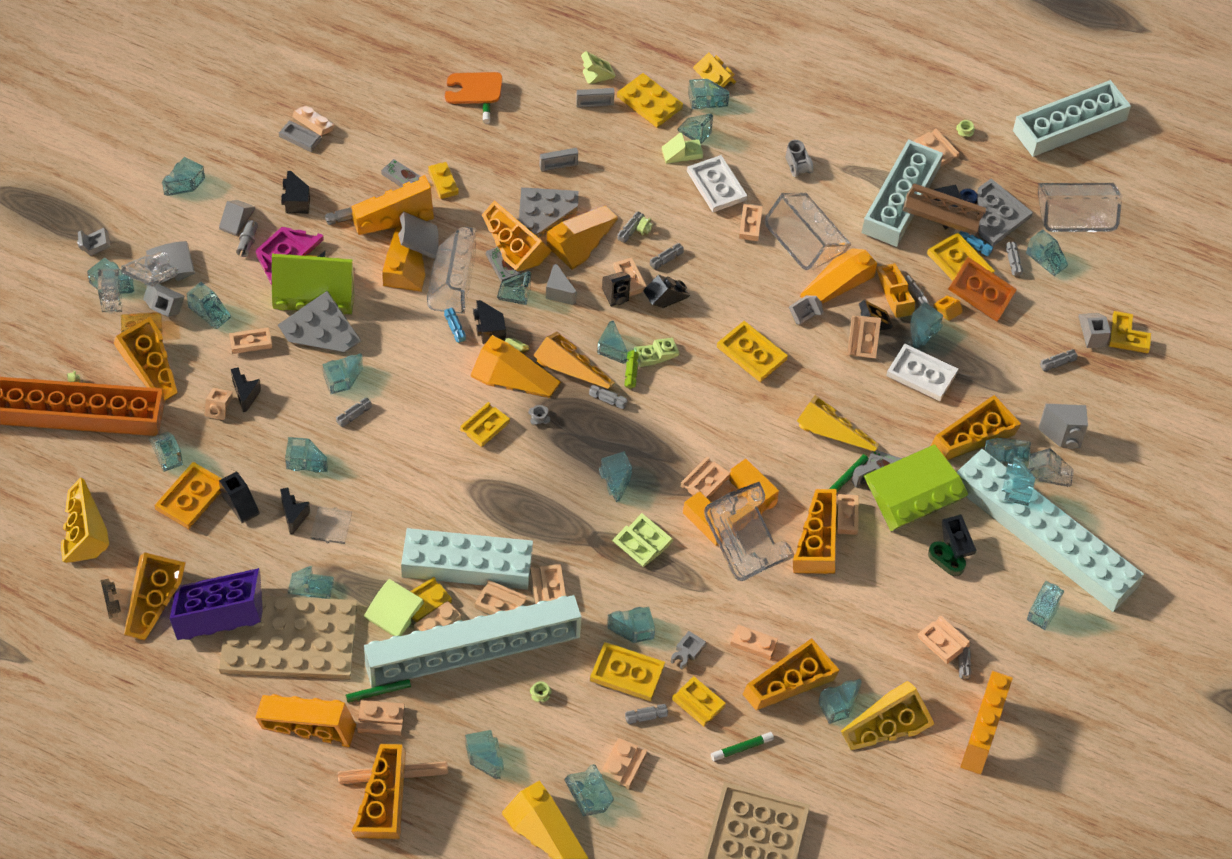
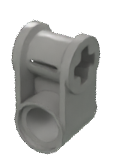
M791 140L788 143L785 158L792 176L797 177L798 174L806 172L813 173V163L803 142Z

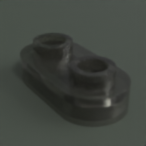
M109 578L100 580L109 619L117 618V613L121 612L119 600H114L113 595L117 594L115 583L110 582Z

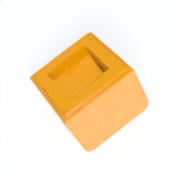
M945 296L933 304V307L948 321L963 312L960 300L950 296Z

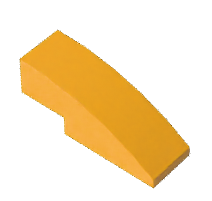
M893 263L877 266L882 289L894 316L899 318L914 315L915 301L910 295L908 283L897 265Z

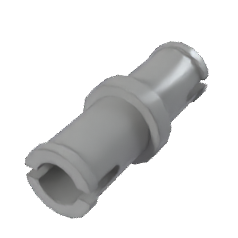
M253 220L246 221L244 231L239 237L240 243L236 253L240 255L241 250H243L241 257L249 255L250 247L255 241L254 235L258 224L255 222L252 227Z

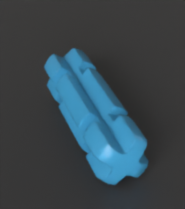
M963 231L959 232L973 249L981 250V253L985 256H989L992 253L993 246L988 243L984 244L983 240L972 234L969 235V233Z
M453 308L446 309L444 316L448 321L452 334L455 335L456 342H464L466 334L462 330V325L458 316H456L455 310Z

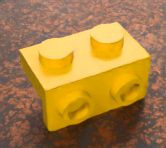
M708 53L693 68L718 94L730 81L733 84L736 83L733 79L735 74L728 67L724 69L721 66L724 62L717 55L713 57Z

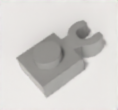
M688 631L677 644L676 650L679 652H675L672 655L671 663L673 664L675 660L680 659L683 661L680 664V669H684L687 666L688 658L694 661L705 648L706 641Z

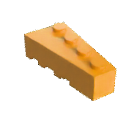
M426 175L419 177L420 180L413 183L409 181L403 184V187L397 190H388L378 198L374 196L351 206L353 223L358 235L402 226L400 216L403 212L425 221L434 219L431 187Z
M993 395L938 433L931 446L935 444L944 457L949 460L1014 436L1021 423Z
M815 489L808 511L809 514L803 526L796 554L793 557V573L835 574L837 490Z
M811 638L749 682L742 695L757 711L832 682L840 670Z
M262 695L255 717L260 727L265 730L288 735L293 731L302 738L310 739L311 735L322 738L323 742L331 744L332 740L340 741L342 746L349 748L356 728V723L345 702L340 700L325 701L319 698L303 699L298 696Z
M380 744L369 782L365 788L364 798L359 806L358 816L351 831L355 838L400 839L406 751L402 744Z

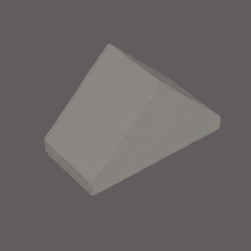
M240 200L227 201L219 230L237 236L255 210V206Z
M557 264L553 265L546 286V299L571 305L576 304L577 291Z

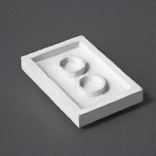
M722 155L687 167V173L712 212L747 201V194Z
M904 344L888 369L886 376L941 401L957 375L958 368Z

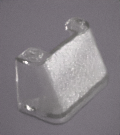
M760 482L732 491L708 504L704 510V515L733 576L738 581L750 579L794 557V552L787 542L774 543L757 506L761 505L765 500V493Z

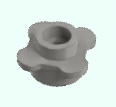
M536 405L529 409L528 413L531 415L530 422L532 425L548 424L550 422L547 407Z

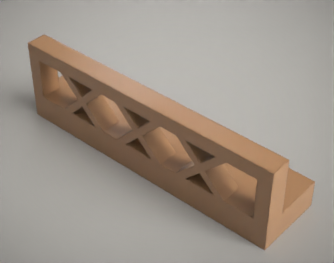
M914 183L906 195L903 211L976 235L986 208ZM916 191V192L922 193L923 195H918V194H915L914 192ZM969 211H975L978 213V215L970 213Z

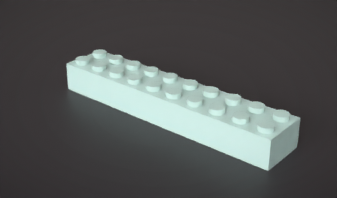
M981 449L957 471L969 494L966 496L969 500L1112 612L1139 587L1144 575L1140 570L985 450Z
M574 595L561 596L551 601H540L530 606H519L509 611H498L488 616L481 615L467 621L460 620L446 626L439 625L425 631H414L404 636H393L383 641H372L364 645L365 667L371 688L580 638L581 614Z

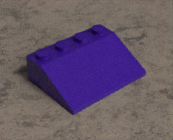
M257 568L179 585L175 592L169 618L176 639L190 640L195 636L212 635L218 631H231L237 627L254 626L260 623L263 612L260 569Z

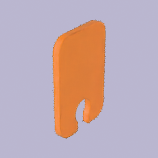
M499 72L453 73L447 78V86L461 85L462 89L458 92L445 91V100L449 104L495 103L501 97L503 77Z

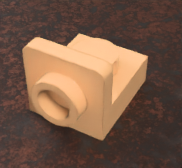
M213 388L206 398L205 416L224 420L226 418V408L232 400L233 391Z

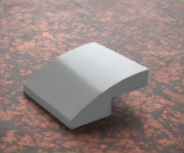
M403 212L400 216L402 229L398 234L401 245L435 259L438 251L437 226Z
M187 241L168 243L146 251L153 282L161 284L172 278L180 281L195 274Z

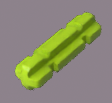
M634 350L627 353L625 372L627 379H625L624 386L629 389L635 388L637 381L635 378H637L639 353Z

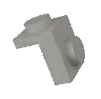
M105 228L86 235L81 230L78 232L77 244L82 251L92 256L110 247L109 233Z
M806 295L789 306L796 324H802L814 315H822L824 313L822 303L817 296Z
M875 461L865 466L860 465L854 470L851 482L855 487L866 483L864 475L882 467L878 466Z

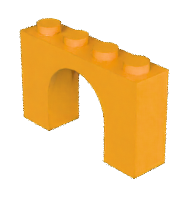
M746 458L731 468L729 481L747 499V504L744 507L735 511L721 510L713 505L700 491L684 502L683 514L715 546L729 540L733 533L737 530H743L748 522L758 519L766 509H772L778 502L779 490Z
M995 671L991 672L960 768L981 775L1013 677Z

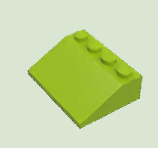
M272 254L273 309L299 311L328 291L343 314H352L355 297L353 259Z
M935 444L864 475L890 531H894L954 504L969 495L960 476Z

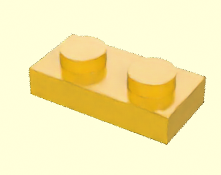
M447 162L428 166V172L440 199L459 195L458 187Z

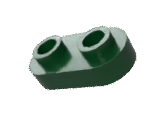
M936 541L930 545L928 556L936 565L952 576H959L964 572L966 567L964 557L955 559L951 547L944 542Z

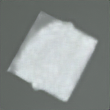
M318 506L311 539L326 541V543L345 544L352 511L340 510L337 507L327 508Z

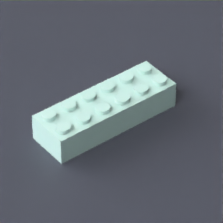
M1109 80L1016 116L1013 132L1032 157L1126 121L1131 105L1114 83Z
M908 139L864 218L862 233L897 247L914 217V214L903 211L906 195L914 183L926 188L930 187L940 169L943 153ZM914 192L915 194L923 195L922 193Z
M407 528L401 562L402 577L424 580L435 577L436 581L484 586L490 580L507 588L528 590L533 541Z

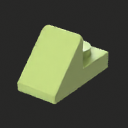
M587 51L581 55L585 67L583 74L589 84L613 79L616 76L609 62Z
M679 133L662 146L666 164L703 159V151L699 139L684 141L682 133Z

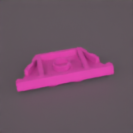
M281 227L256 250V256L270 284L272 285V254L306 256L324 240V236L319 233L317 236L306 234V231L293 230L287 227Z

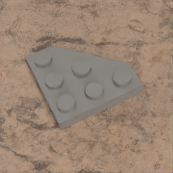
M993 179L988 180L978 188L977 205L986 208V212L979 223V236L991 246L996 245L1032 217L1033 212Z
M521 187L519 222L539 238L548 228L552 229L562 222L564 217L578 211L579 191Z
M328 291L278 324L288 342L346 352L361 342V339Z

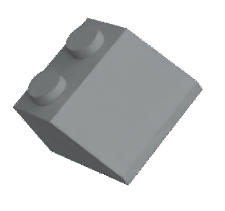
M1045 404L1039 423V430L1059 447L1069 449L1081 448L1088 427L1086 405Z

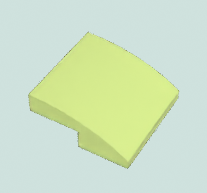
M641 513L629 527L626 525L612 541L642 567H645L673 542V539Z
M388 579L373 599L364 617L391 635L401 636L410 626L411 618L424 604L423 599Z

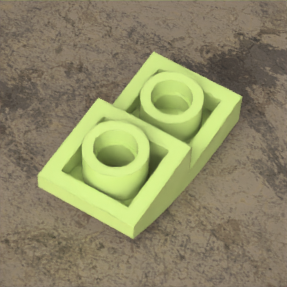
M673 338L654 340L653 345L634 347V351L639 353V361H637L639 367L658 364L679 356V351Z

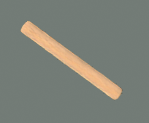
M446 761L405 765L404 778L448 774V764ZM372 768L339 771L338 782L339 784L369 782Z

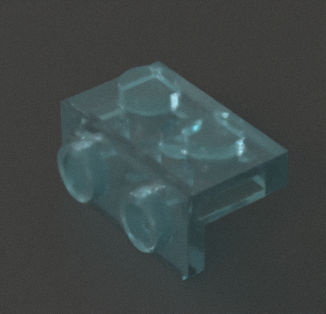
M595 764L590 765L585 772L569 774L564 779L583 816L604 813L614 801Z

